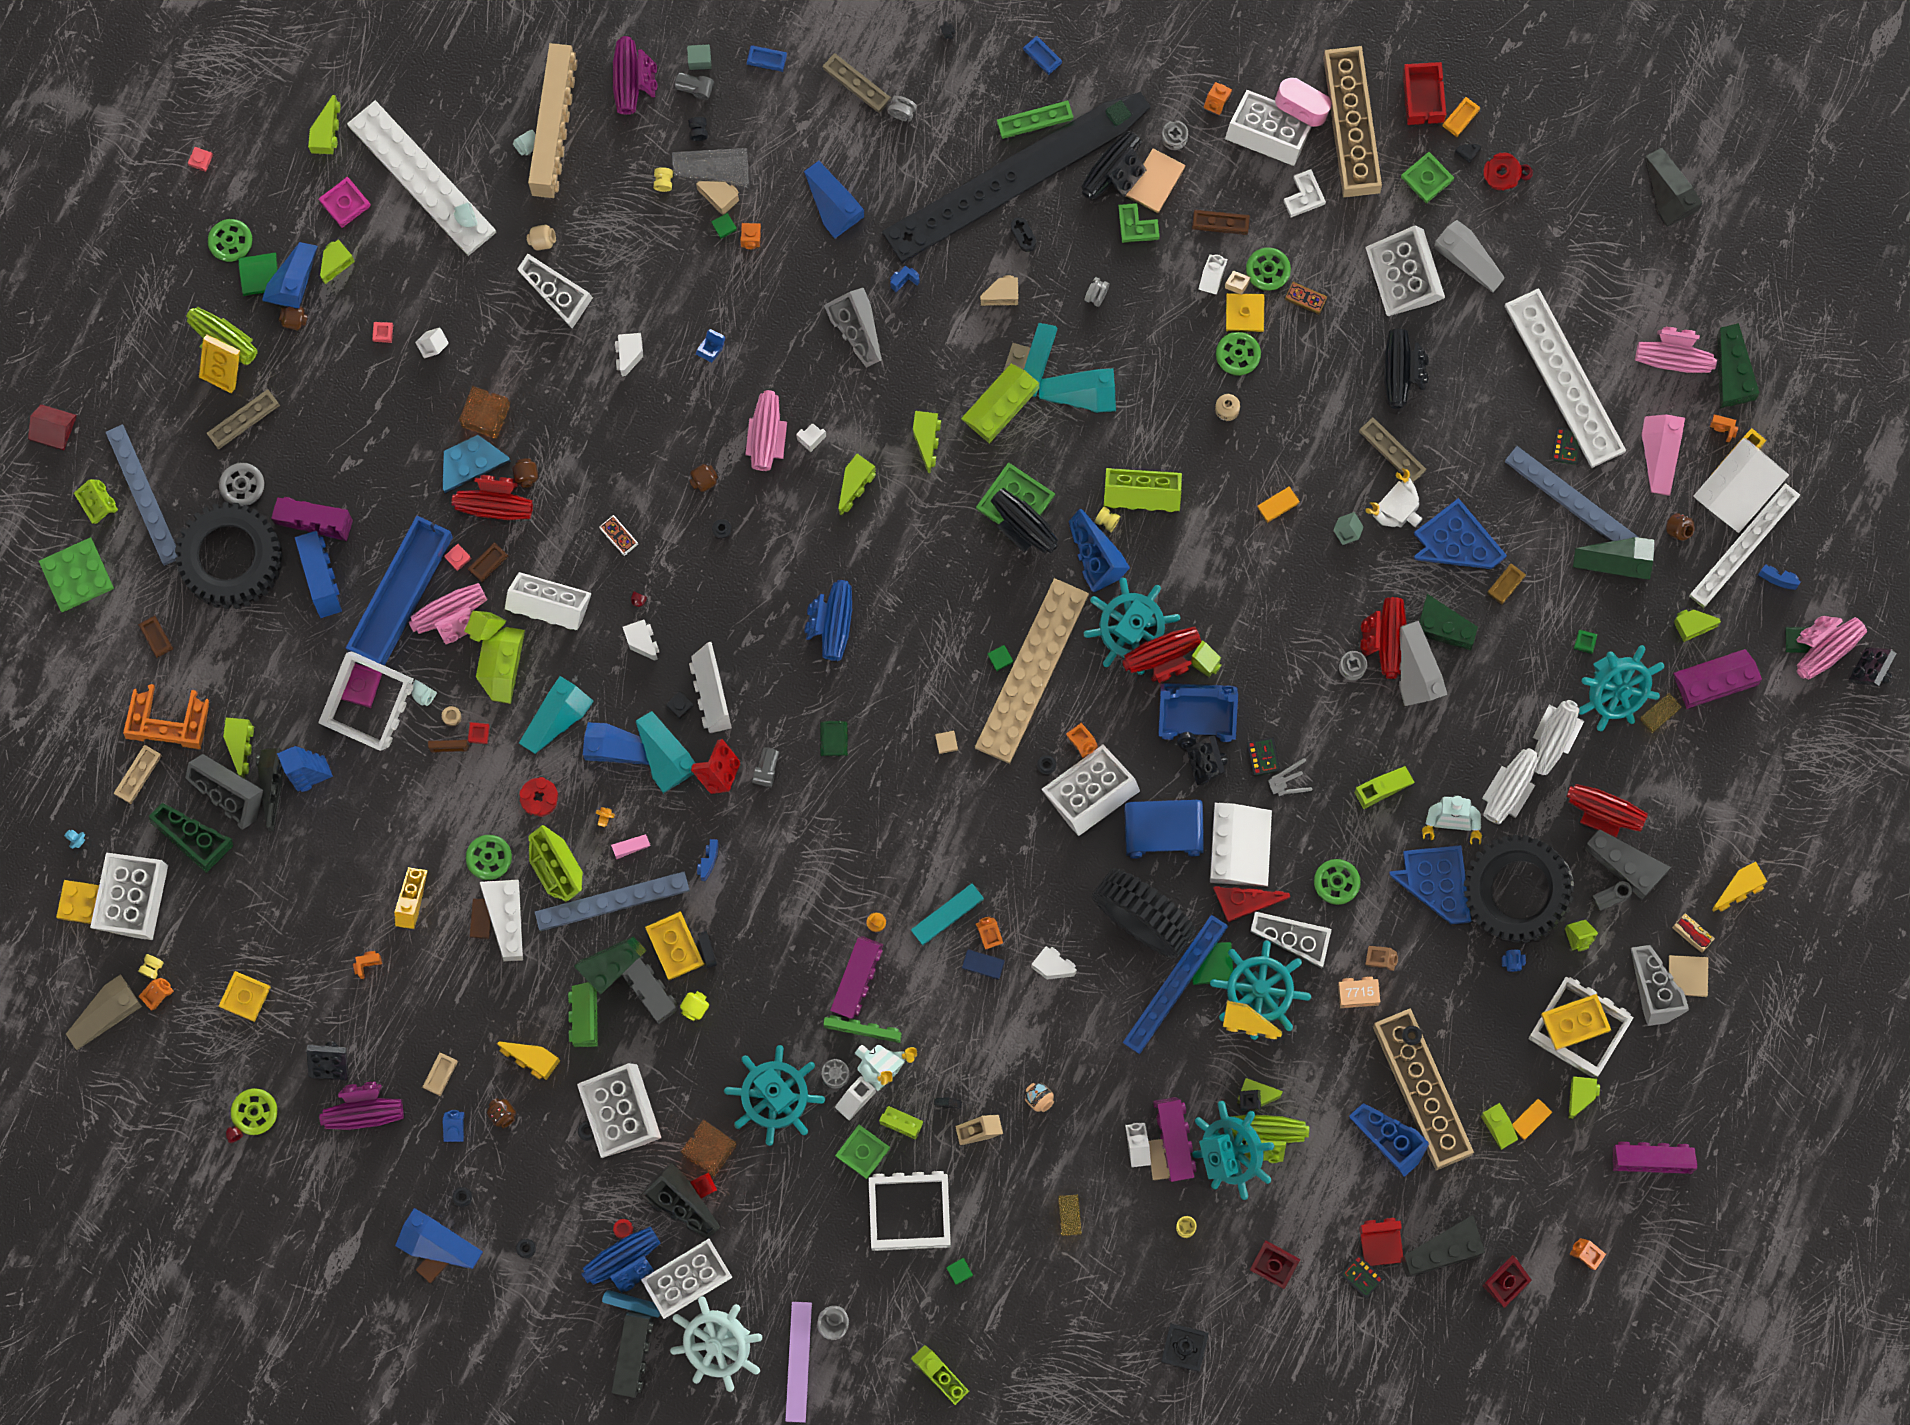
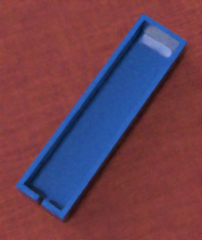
M419 516L415 517L346 646L348 652L352 651L385 666L453 539L449 530L436 524L433 526L432 522Z

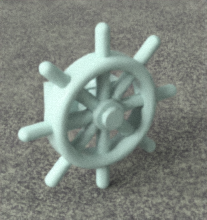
M701 1296L698 1302L702 1313L697 1315L691 1322L678 1314L673 1316V1321L686 1330L683 1336V1345L672 1347L670 1352L673 1355L686 1353L689 1361L698 1369L692 1379L694 1383H699L704 1374L712 1377H723L727 1391L732 1392L734 1385L730 1375L737 1372L742 1366L753 1374L760 1372L759 1367L748 1361L747 1358L750 1352V1343L761 1341L762 1335L759 1333L749 1335L750 1331L745 1329L735 1319L740 1311L739 1305H733L729 1314L718 1310L710 1311L706 1298ZM705 1323L706 1326L704 1330L698 1328L700 1324ZM695 1335L705 1342L695 1343ZM702 1350H706V1351H707V1353H706V1355H705L704 1358H703L702 1355L699 1353V1351H702ZM724 1354L735 1362L727 1365ZM714 1356H716L719 1365L711 1363Z

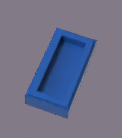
M1038 36L1034 37L1023 47V50L1048 75L1062 64V60Z
M751 45L747 65L783 72L787 52Z

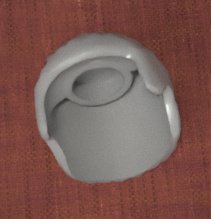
M840 1306L825 1308L820 1312L817 1322L820 1334L824 1338L831 1340L842 1338L849 1325L848 1315Z

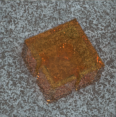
M472 386L459 419L461 426L497 439L503 424L501 419H505L510 406L507 397L491 393L490 396L488 391Z
M703 1120L693 1133L695 1139L691 1137L681 1150V1153L697 1165L698 1163L700 1168L714 1177L737 1144Z

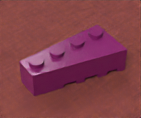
M277 497L271 517L276 525L309 533L317 531L318 535L346 542L353 522L349 511L346 509L312 504L306 501H295L289 497Z
M864 936L857 938L830 1011L851 1019L855 1015L859 1016L862 1008L860 1002L862 997L865 998L868 993L869 987L867 985L869 980H872L874 977L875 965L881 958L884 944Z
M1177 1097L1153 1101L1154 1108L1158 1107L1159 1111L1156 1120L1159 1129H1162L1160 1139H1162V1147L1166 1151L1164 1155L1166 1167L1169 1169L1170 1174L1168 1176L1169 1181L1194 1178L1196 1164L1194 1160L1191 1161L1190 1153H1193L1191 1141H1188L1187 1138L1190 1130L1188 1122L1184 1121L1183 1114H1186L1185 1103H1181V1100Z

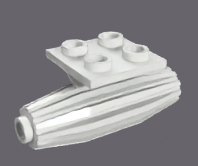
M1563 701L1558 708L1549 705L1533 738L1539 740L1535 748L1539 758L1535 768V772L1538 774L1547 775L1560 759L1562 753H1569L1584 723L1583 720L1577 718L1579 708L1574 701Z
M1529 748L1527 750L1523 749L1507 768L1501 766L1482 799L1487 801L1488 804L1483 815L1491 822L1501 824L1508 814L1516 818L1534 789L1535 785L1530 783L1539 761L1538 754L1534 750Z

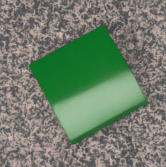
M276 253L239 258L243 296L265 292L267 283L278 270Z
M1231 942L1217 943L1192 978L1193 985L1210 984L1212 979L1229 980L1233 972V961L1228 954V951L1232 949Z

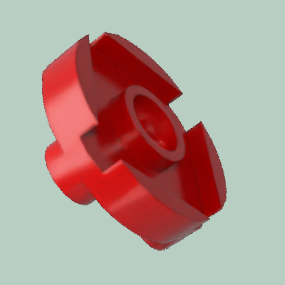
M1498 153L1493 156L1494 158L1490 162L1487 161L1484 167V178L1491 188L1507 190L1518 185L1522 168L1519 161L1513 155ZM1502 168H1505L1507 171L1504 175L1498 173L1502 171Z
M543 777L529 780L523 785L519 793L520 803L523 809L530 815L543 817L553 812L557 806L558 791L551 781ZM536 793L544 794L541 802L534 800Z

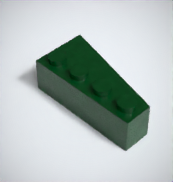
M1739 323L1721 327L1717 334L1720 409L1754 401L1760 394Z
M161 803L149 815L150 823L206 873L233 847L231 838L219 834L216 830L200 824L195 819L185 816L164 803Z

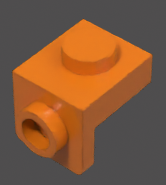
M1215 82L1207 95L1204 108L1220 115L1231 95L1232 89Z
M375 951L365 952L364 956L356 957V963H353L355 975L358 974L360 979H364L363 967L382 964L380 954Z

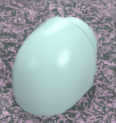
M533 130L527 131L514 140L513 145L520 155H528L533 152L536 136Z
M467 202L454 208V217L461 226L473 227L477 225L475 213L470 203Z
M415 679L411 692L412 697L418 704L428 706L437 692Z

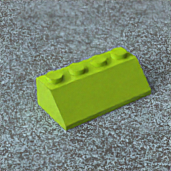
M1011 363L966 412L961 420L990 444L1040 388L1039 382L1025 370Z
M1106 468L1104 506L1110 508L1123 507L1131 510L1139 508L1149 511H1180L1182 473Z

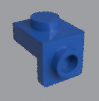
M904 266L900 272L897 271L892 275L890 279L891 288L897 292L908 280L917 286L920 283L919 274L913 268L909 269Z
M709 329L705 340L698 347L696 355L712 363L723 349L725 336Z
M451 1110L444 1114V1142L464 1141V1112Z

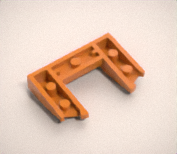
M153 684L148 685L149 691L138 694L136 689L133 690L123 732L125 739L137 741L150 739L178 743L182 747L201 749L209 707L208 699L203 703L196 698L198 693L195 690H191L184 723L149 719L155 689Z

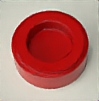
M620 1219L613 1226L614 1234L619 1239H623L633 1234V1225L626 1219Z

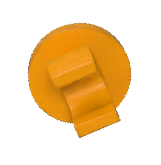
M601 807L600 810H596V814L600 815L599 826H607L609 818L615 817L611 809Z
M872 913L867 918V926L873 932H880L886 926V919L880 913Z

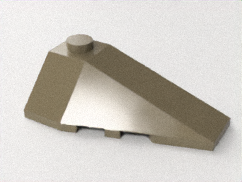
M121 974L103 986L66 1033L76 1050L142 1007Z

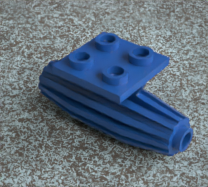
M837 580L836 583H833L827 603L823 601L824 594H820L808 605L807 615H809V622H806L804 632L807 633V640L822 634V656L824 659L840 661L842 659L849 636L852 615V586L845 580Z
M650 1226L628 1235L599 1253L583 1267L584 1272L581 1274L587 1284L591 1282L594 1285L611 1278L621 1293L629 1291L641 1279L654 1272V1269L645 1257L661 1243Z

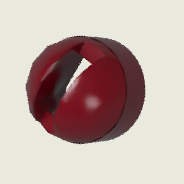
M1527 164L1521 165L1522 172L1525 171L1528 175L1525 176L1522 173L1520 179L1524 181L1531 179L1533 176L1532 168Z
M633 591L631 603L636 607L643 606L647 597Z
M236 1126L229 1127L226 1130V1138L229 1143L236 1142L243 1137L242 1132Z

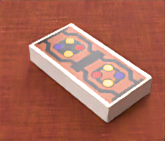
M614 515L599 527L623 556L638 545V542Z

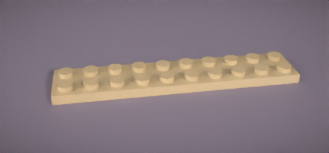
M1054 578L977 741L975 749L1006 763H1011L1087 601L1089 593Z

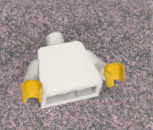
M1402 468L1404 471L1403 476L1398 472L1396 473V477L1401 479L1402 483L1399 481L1379 504L1370 503L1373 509L1366 508V513L1373 514V517L1384 526L1402 527L1408 521L1414 527H1417L1422 521V518L1415 513L1419 507V497L1413 482L1409 478L1410 472Z

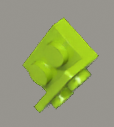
M88 480L74 492L92 524H97L108 513L118 511L114 499L109 496L106 486L100 480Z
M890 1106L887 1107L884 1114L882 1113L879 1120L881 1125L915 1140L923 1125L922 1120Z

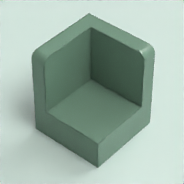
M709 44L687 47L689 70L711 69Z
M1353 512L1339 517L1333 531L1342 545L1360 538L1363 525L1356 513Z

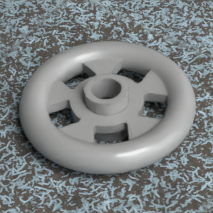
M237 463L231 465L223 472L219 481V490L224 500L231 505L234 502L239 503L241 507L243 505L248 506L256 502L262 495L264 478L255 466L248 463ZM238 471L240 476L232 479L231 475ZM247 472L254 475L251 480L245 476ZM245 483V487L239 488V484ZM232 484L234 491L228 492L227 485ZM251 485L257 486L254 493L249 492ZM237 494H245V499H237Z

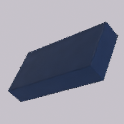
M967 950L962 969L999 980L1005 960Z

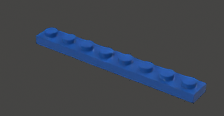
M1213 915L1209 917L1127 1035L1123 1044L1140 1055L1228 928L1225 923Z

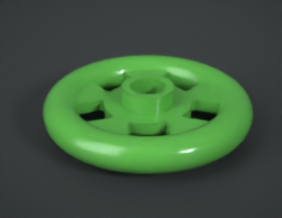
M222 220L213 226L208 235V247L211 253L222 261H237L239 258H243L252 246L251 231L247 225L239 220ZM231 226L238 228L237 233L229 231ZM220 230H223L225 233L222 234L221 238L216 236ZM245 236V243L239 244V237ZM232 237L233 240L231 242H227V238ZM219 243L224 247L221 251L216 247ZM237 248V253L230 254L229 249Z
M1269 247L1261 248L1249 257L1246 264V273L1250 277V282L1257 288L1275 290L1282 287L1289 279L1291 265L1287 256L1280 250ZM1264 256L1266 260L1260 264L1257 259ZM1274 256L1280 260L1278 264L1271 260ZM1269 267L1272 271L1266 272L1265 268ZM1259 268L1261 275L1255 276L1253 269ZM1278 269L1283 270L1281 277L1276 276ZM1264 278H1272V283H1265Z
M1233 332L1224 336L1216 348L1218 364L1224 371L1232 375L1250 373L1257 367L1261 358L1258 342L1251 335L1243 332ZM1237 339L1246 341L1245 345L1236 344ZM1227 344L1232 345L1229 352L1224 350ZM1247 349H1253V356H1248ZM1239 350L1242 354L1238 356L1235 352ZM1230 357L1234 363L1229 365L1225 359ZM1246 361L1248 365L1240 368L1238 363Z
M483 835L476 838L469 845L466 852L468 869L474 876L483 880H493L501 877L509 869L512 861L509 845L505 840L495 835ZM487 842L495 843V848H486ZM477 847L482 849L479 856L474 855ZM503 851L504 859H498L497 852ZM487 854L492 855V858L490 860L485 859V856ZM479 861L483 866H485L482 870H479L476 867V864ZM497 864L499 869L491 872L489 867Z
M1332 859L1326 861L1315 873V890L1328 903L1336 905L1345 904L1351 901L1360 889L1359 873L1351 863L1345 860ZM1334 867L1336 872L1329 875L1327 870ZM1344 869L1351 874L1348 878L1341 873ZM1327 879L1329 887L1323 888L1322 880ZM1338 879L1341 884L1335 885L1333 881ZM1347 883L1352 885L1349 892L1344 890ZM1331 891L1340 892L1339 897L1331 896Z

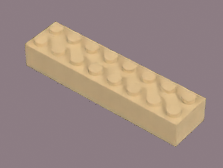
M549 43L528 182L532 196L554 198L555 192L559 191V181L557 179L562 171L560 157H564L565 147L563 146V140L567 138L565 123H568L570 118L568 105L572 104V94L570 92L575 84L573 70H577L576 53L573 52L570 45Z
M1362 46L1325 50L1323 60L1328 95L1331 100V116L1343 197L1379 194L1382 182Z
M1410 1008L1374 1023L1373 1029L1419 1133L1429 1142L1426 1150L1435 1170H1438L1472 1156L1474 1151L1423 1035L1420 1042L1416 1045H1408L1402 1039V1033L1406 1027L1416 1026L1419 1028ZM1409 1033L1408 1037L1414 1039L1415 1034Z

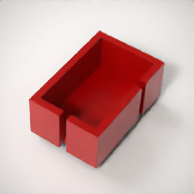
M1442 62L1404 64L1403 83L1407 125L1424 124L1425 120H1427L1428 124L1445 122L1446 105L1444 83L1442 81Z

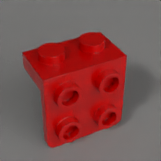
M720 739L717 740L709 762L695 763L692 765L691 771L710 794L729 792L739 769L740 760L725 741Z
M1395 1218L1384 1219L1383 1223H1376V1220L1364 1221V1225L1359 1227L1363 1259L1371 1266L1401 1263V1258L1403 1257L1400 1230L1402 1229L1401 1221H1396Z

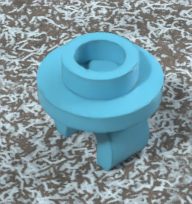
M68 830L64 835L71 841L69 847L72 849L75 847L79 848L85 841V834L83 832L77 834L74 830Z

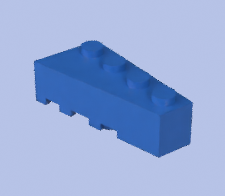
M317 531L295 537L311 597L320 618L342 612L337 596L340 593L337 584L333 582V579H335L334 572L328 566L331 563L327 552L324 553L323 548L326 547L323 536L319 537Z
M297 746L277 753L286 776L297 792L300 790L301 792L307 791L312 788V785L333 777L323 755L312 754L311 751H305V749Z

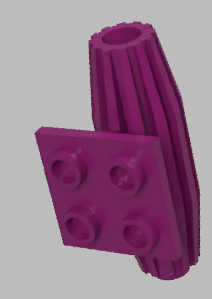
M628 36L620 37L616 41L613 58V93L617 112L624 115L633 114L636 111L639 90L645 91L651 97H655V90H657V82L655 80V73L657 72L656 63L642 49L638 50L637 56L635 41Z
M376 1081L366 1082L361 1087H357L356 1084L346 1085L338 1094L339 1098L342 1097L345 1103L323 1109V1114H319L321 1126L324 1125L325 1129L343 1130L381 1126L404 1118L402 1100L377 1098L382 1086L381 1084H376Z

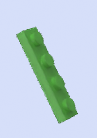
M1067 100L997 119V125L1001 138L1004 139L1073 120V114Z
M830 1015V1018L825 1017L823 1025L827 1029L896 1043L901 1042L902 1033L898 1032L899 1029L887 1027L886 1030L879 1028L877 1024L868 1023V1026L862 1025L860 1021L849 1019V1022L842 1021L841 1017Z

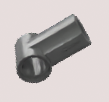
M679 73L675 81V89L691 93L699 99L708 100L714 81L706 76L694 77Z
M763 747L752 783L769 788L772 787L779 751Z
M1622 881L1592 897L1598 910L1602 911L1619 902L1628 900L1632 888L1629 883ZM1624 887L1628 894L1621 896L1618 894L1617 889Z

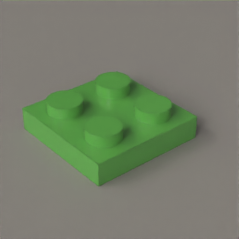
M1430 152L1425 154L1401 175V178L1426 204L1454 181V177Z
M858 1125L835 1156L862 1177L868 1179L890 1150V1147L861 1125Z

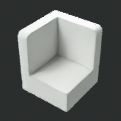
M440 327L426 331L415 342L424 358L439 354L448 345V341Z
M811 424L805 431L801 429L796 436L797 440L812 452L826 437V431L824 429L820 430L814 424Z

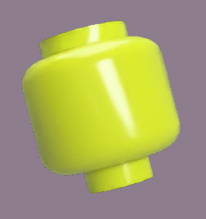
M698 991L695 994L689 992L680 1005L681 1014L693 1021L695 1019L700 1020L709 1008V1003L705 1001L707 997Z

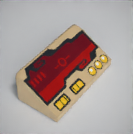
M1686 913L1672 927L1701 953L1715 939Z

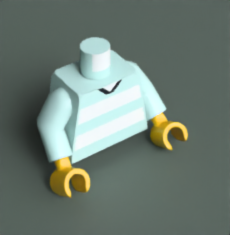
M1461 796L1443 797L1440 803L1438 802L1429 808L1426 820L1427 826L1422 829L1423 839L1427 833H1430V840L1434 839V830L1432 828L1434 826L1437 828L1473 830L1470 835V843H1473V838H1478L1479 845L1481 844L1482 834L1479 832L1481 830V814L1474 806H1471L1470 799H1465Z
M861 1045L855 1052L862 1059L858 1066V1071L862 1074L864 1081L869 1082L879 1091L884 1085L892 1081V1078L904 1064L905 1059L909 1063L915 1060L914 1057L917 1056V1050L914 1047H910L905 1052H893L881 1045H877L873 1050L869 1051L865 1046Z

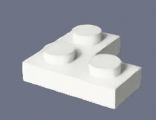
M1311 169L1294 176L1293 179L1300 193L1284 199V204L1290 217L1325 205L1326 201Z

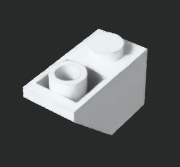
M1209 255L1203 270L1199 290L1217 294L1228 259L1220 255Z
M641 333L618 335V341H615L616 353L619 352L620 359H616L617 370L621 371L622 376H626L643 358Z
M641 620L623 627L631 650L652 660L658 659L656 653H659L656 642L652 643L650 636L653 635L650 624L646 625L645 620Z
M1047 946L1031 964V968L1045 979L1073 977L1077 971L1074 963L1068 959L1063 960L1059 957L1060 953L1053 947L1049 949Z
M860 1076L846 1091L835 1108L850 1121L876 1093V1089Z
M1145 1123L1125 1125L1131 1167L1151 1165Z

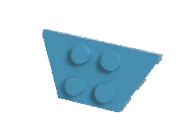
M476 435L444 451L443 490L446 493L511 461L507 455L479 435Z

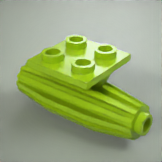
M199 307L189 310L186 316L188 318L187 323L203 339L206 335H209L240 350L239 362L245 365L250 364L254 360L258 350L251 344L252 339L224 318L220 319Z
M1246 1115L1230 1116V1117H1236V1118H1240V1119L1244 1120L1245 1117H1246ZM1255 1115L1250 1125L1258 1134L1261 1143L1272 1142L1274 1144V1149L1263 1151V1161L1270 1163L1283 1162L1286 1143L1304 1142L1305 1138H1309V1126H1306L1304 1121L1283 1116ZM1232 1129L1233 1136L1235 1139L1238 1131ZM1250 1152L1244 1153V1155L1251 1160Z

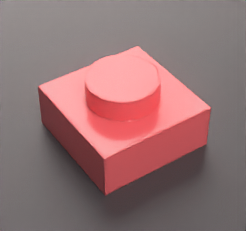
M194 147L188 165L206 172L213 154Z
M459 544L444 555V558L456 571L471 560V557Z

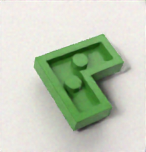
M1137 203L1118 205L1122 243L1159 240L1158 219L1139 221Z

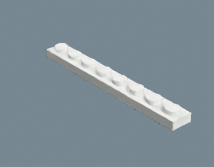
M1785 483L1689 597L1705 608L1795 503L1800 494Z

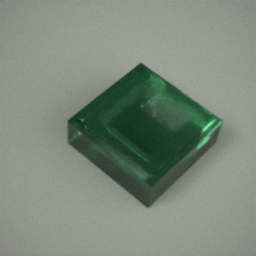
M1121 100L1105 111L1115 126L1121 124L1132 115Z

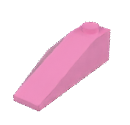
M1666 414L1646 416L1644 418L1641 436L1644 444L1651 493L1670 496L1685 421L1683 417Z

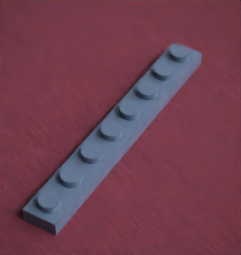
M122 424L106 431L162 564L165 566L174 562L175 557H178L175 553L176 544L124 425Z
M1518 446L1515 447L1505 460V463L1610 542L1638 537Z
M684 871L535 911L539 931H544L682 894L690 890Z

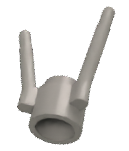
M1305 758L1268 780L1273 794L1278 793L1279 796H1282L1284 794L1312 791L1311 787L1284 790V788H1287V781L1302 775L1303 772L1300 771L1285 778L1282 776L1306 762Z

